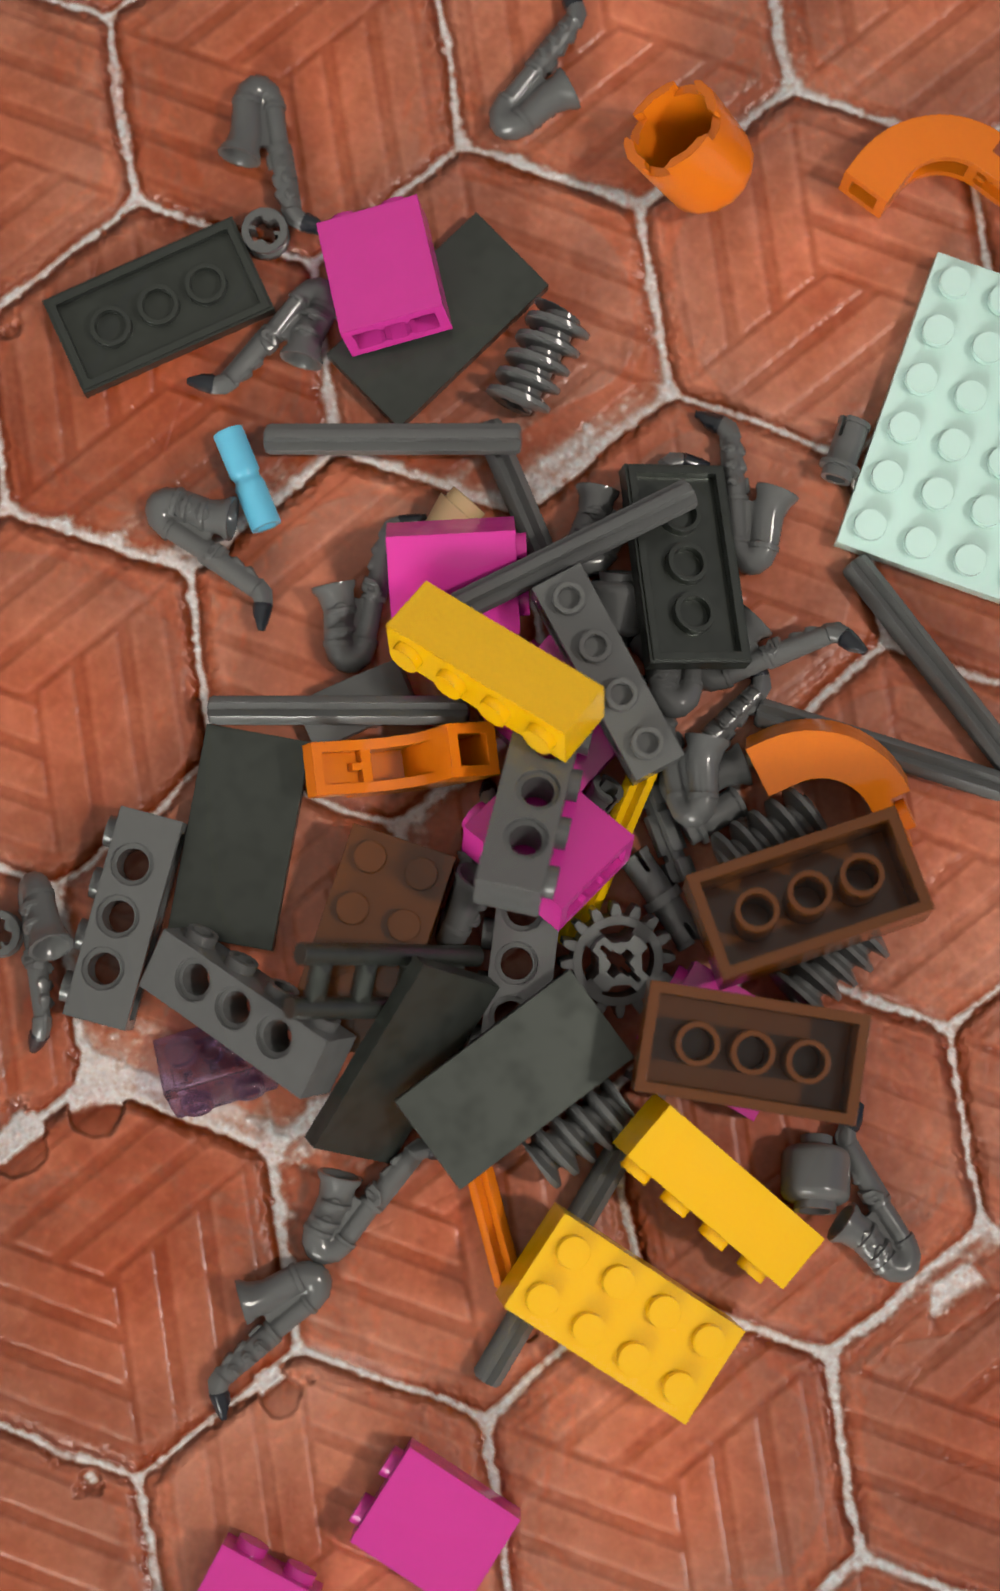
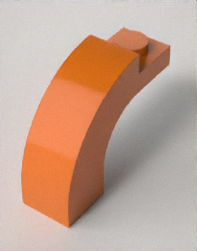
M925 115L902 121L877 135L861 150L846 169L838 189L880 219L897 195L907 185L923 177L943 175L957 178L967 183L1000 207V157L994 153L1000 144V132L980 121L956 115Z
M805 718L778 723L746 737V752L768 797L810 779L821 778L840 781L855 789L868 803L872 813L895 806L909 843L913 847L909 830L917 827L915 819L904 797L896 801L894 800L895 797L910 791L908 778L895 757L872 736L841 722Z
M488 721L447 723L425 731L399 736L310 742L302 745L308 799L340 796L357 798L405 793L458 785L500 775L495 727Z

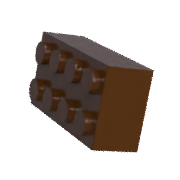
M895 806L685 876L682 888L719 991L924 922L935 909Z
M353 823L313 943L430 944L457 863L456 857ZM305 965L297 988L300 992L299 997L304 996L310 965ZM332 966L326 997H349L355 966ZM378 966L372 997L390 996L396 986L400 966ZM341 1019L340 1025L357 1036L350 1049L351 1052H356L375 1019Z
M647 980L630 1088L639 1092L856 1126L872 1015Z

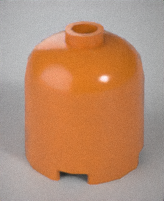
M695 80L694 84L680 87L674 81L667 82L651 92L635 109L633 116L638 121L631 133V139L625 137L623 143L627 159L679 209L694 214L719 211L731 204L744 191L751 178L754 153L747 134L723 102L702 80Z

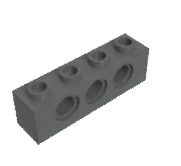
M581 563L533 587L531 600L565 663L604 686V717L598 724L631 785L634 786L679 762L685 754Z
M514 731L512 732L475 877L473 903L538 917L542 898L553 900L560 867L551 865L554 849L565 851L572 818L562 816L566 801L577 802L583 770L574 769L577 754L588 755L593 731L566 763L558 758L546 759L539 756L538 752L526 743L523 736ZM536 797L543 799L548 804L536 807L528 804L525 800ZM518 845H527L532 847L536 853L527 856L520 855L512 848Z
M120 806L118 817L113 815L109 817L102 842L103 846L109 847L104 867L97 866L95 868L88 889V897L94 899L89 919H81L74 938L73 948L80 950L74 971H66L60 987L59 1001L65 1002L62 1014L123 1031L134 1029L144 993V988L139 986V983L159 939L182 856L187 830L186 823L125 806ZM143 851L148 857L149 869L144 877L131 881L125 875L124 862L131 853ZM127 902L133 908L134 922L128 930L119 933L110 924V912L117 904ZM110 953L117 958L120 972L115 981L106 985L97 978L95 965L101 956Z
M496 908L495 918L484 917L481 948L491 950L489 971L478 970V974L490 977L500 988L484 1012L482 1024H477L471 1033L469 1043L495 1024L494 1014L500 1004L506 1001H514L521 1005L553 981L559 931L539 915L532 924L527 926L514 924L509 919L507 910ZM510 949H523L532 959V969L523 979H511L501 969L502 956Z
M191 923L188 927L167 928L163 930L139 986L299 1099L330 1093L357 1037L340 1025L341 1019H287L283 1013V1003L287 997H299L300 992L295 986L284 980L271 978L258 969L259 964L254 958L239 951H231L218 942L219 936L208 927ZM247 999L250 1003V1012L247 1007ZM288 1026L291 1031V1042L287 1033Z

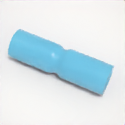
M234 425L217 432L213 438L228 475L235 483L237 497L252 533H261L276 527L281 523V519L266 482L259 474V465L243 426Z

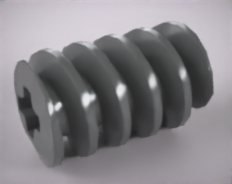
M540 297L534 300L539 310L529 311L524 318L526 325L530 329H519L515 335L516 343L520 347H510L505 353L506 361L511 366H499L495 372L496 379L501 384H490L486 389L487 394L503 407L528 417L533 411L545 414L550 412L551 408L541 398L542 393L559 395L561 390L551 380L552 375L569 377L571 373L560 361L562 356L578 359L580 356V352L570 341L572 338L584 341L590 338V334L580 325V321L574 315L558 304Z
M789 787L782 790L784 806L776 799L769 798L764 802L766 817L759 811L752 809L746 813L748 828L734 820L728 824L731 840L716 831L710 835V841L714 856L718 864L811 834L814 831L826 829L828 826L808 796L802 795L796 789Z
M880 936L788 967L789 976L780 971L768 975L790 1002L824 1007L821 1000L823 995L838 1002L842 999L836 984L839 980L853 987L858 985L852 970L855 966L869 973L874 970L868 956L871 951L885 959L890 956V953L883 938Z
M609 1077L599 1084L600 1094L591 1090L582 1097L583 1106L574 1103L565 1110L566 1118L555 1117L547 1124L548 1130L546 1132L540 1129L530 1137L531 1142L529 1144L522 1143L546 1180L556 1189L562 1185L558 1170L560 1167L576 1176L580 1172L576 1156L580 1155L592 1164L596 1162L597 1156L594 1143H599L609 1151L613 1150L615 1145L612 1143L611 1131L616 1130L620 1133L629 1123V1119L635 1116Z

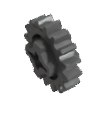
M609 900L607 913L603 914L592 904L588 906L590 920L586 923L575 917L572 918L571 923L577 930L574 937L561 936L560 942L570 952L567 955L557 957V964L561 968L571 969L602 1013L605 1012L608 1005L611 1006L614 1015L620 1019L624 1017L625 1006L631 1004L640 1014L642 1013V999L645 995L647 980L670 982L672 976L663 969V964L675 961L676 956L671 950L662 949L661 947L671 939V936L665 929L653 932L659 919L652 913L645 915L640 920L641 907L636 903L631 902L626 908L625 913H623L617 901ZM625 925L619 933L603 934L600 932L601 929L609 926ZM648 943L650 960L647 971L644 972L642 970V953L648 948L646 945ZM604 945L610 951L614 950L616 953L621 954L626 960L625 963L630 967L631 972H627L623 967L611 964L606 958L607 955L600 947ZM585 946H588L591 949V964L585 970L586 975H584L582 956ZM615 985L632 986L625 991L608 992Z

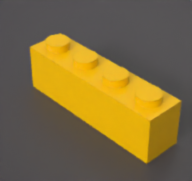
M425 581L386 624L390 656L400 668L409 673L417 671L433 681L436 687L447 697L454 700L461 698L477 708L480 714L491 724L497 727L505 725L523 736L526 743L541 754L547 755L550 753L566 763L604 717V686L428 581Z
M653 1094L612 1142L626 1155L619 1163L643 1185L651 1177L665 1188L659 1198L683 1219L690 1211L698 1216L703 1223L697 1230L719 1250L723 1251L730 1244L742 1255L735 1263L759 1284L768 1276L780 1288L784 1289L825 1240L657 1094Z

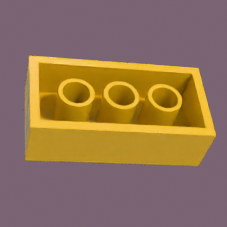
M554 1202L495 1293L504 1308L685 1425L746 1332L730 1316L556 1202Z

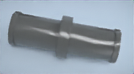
M646 845L634 852L621 869L626 872L646 901L643 908L647 914H655L661 925L670 934L671 939L677 946L676 949L681 952L696 943L694 940H700V936L690 909L680 896L683 892L682 888L678 883L672 885Z

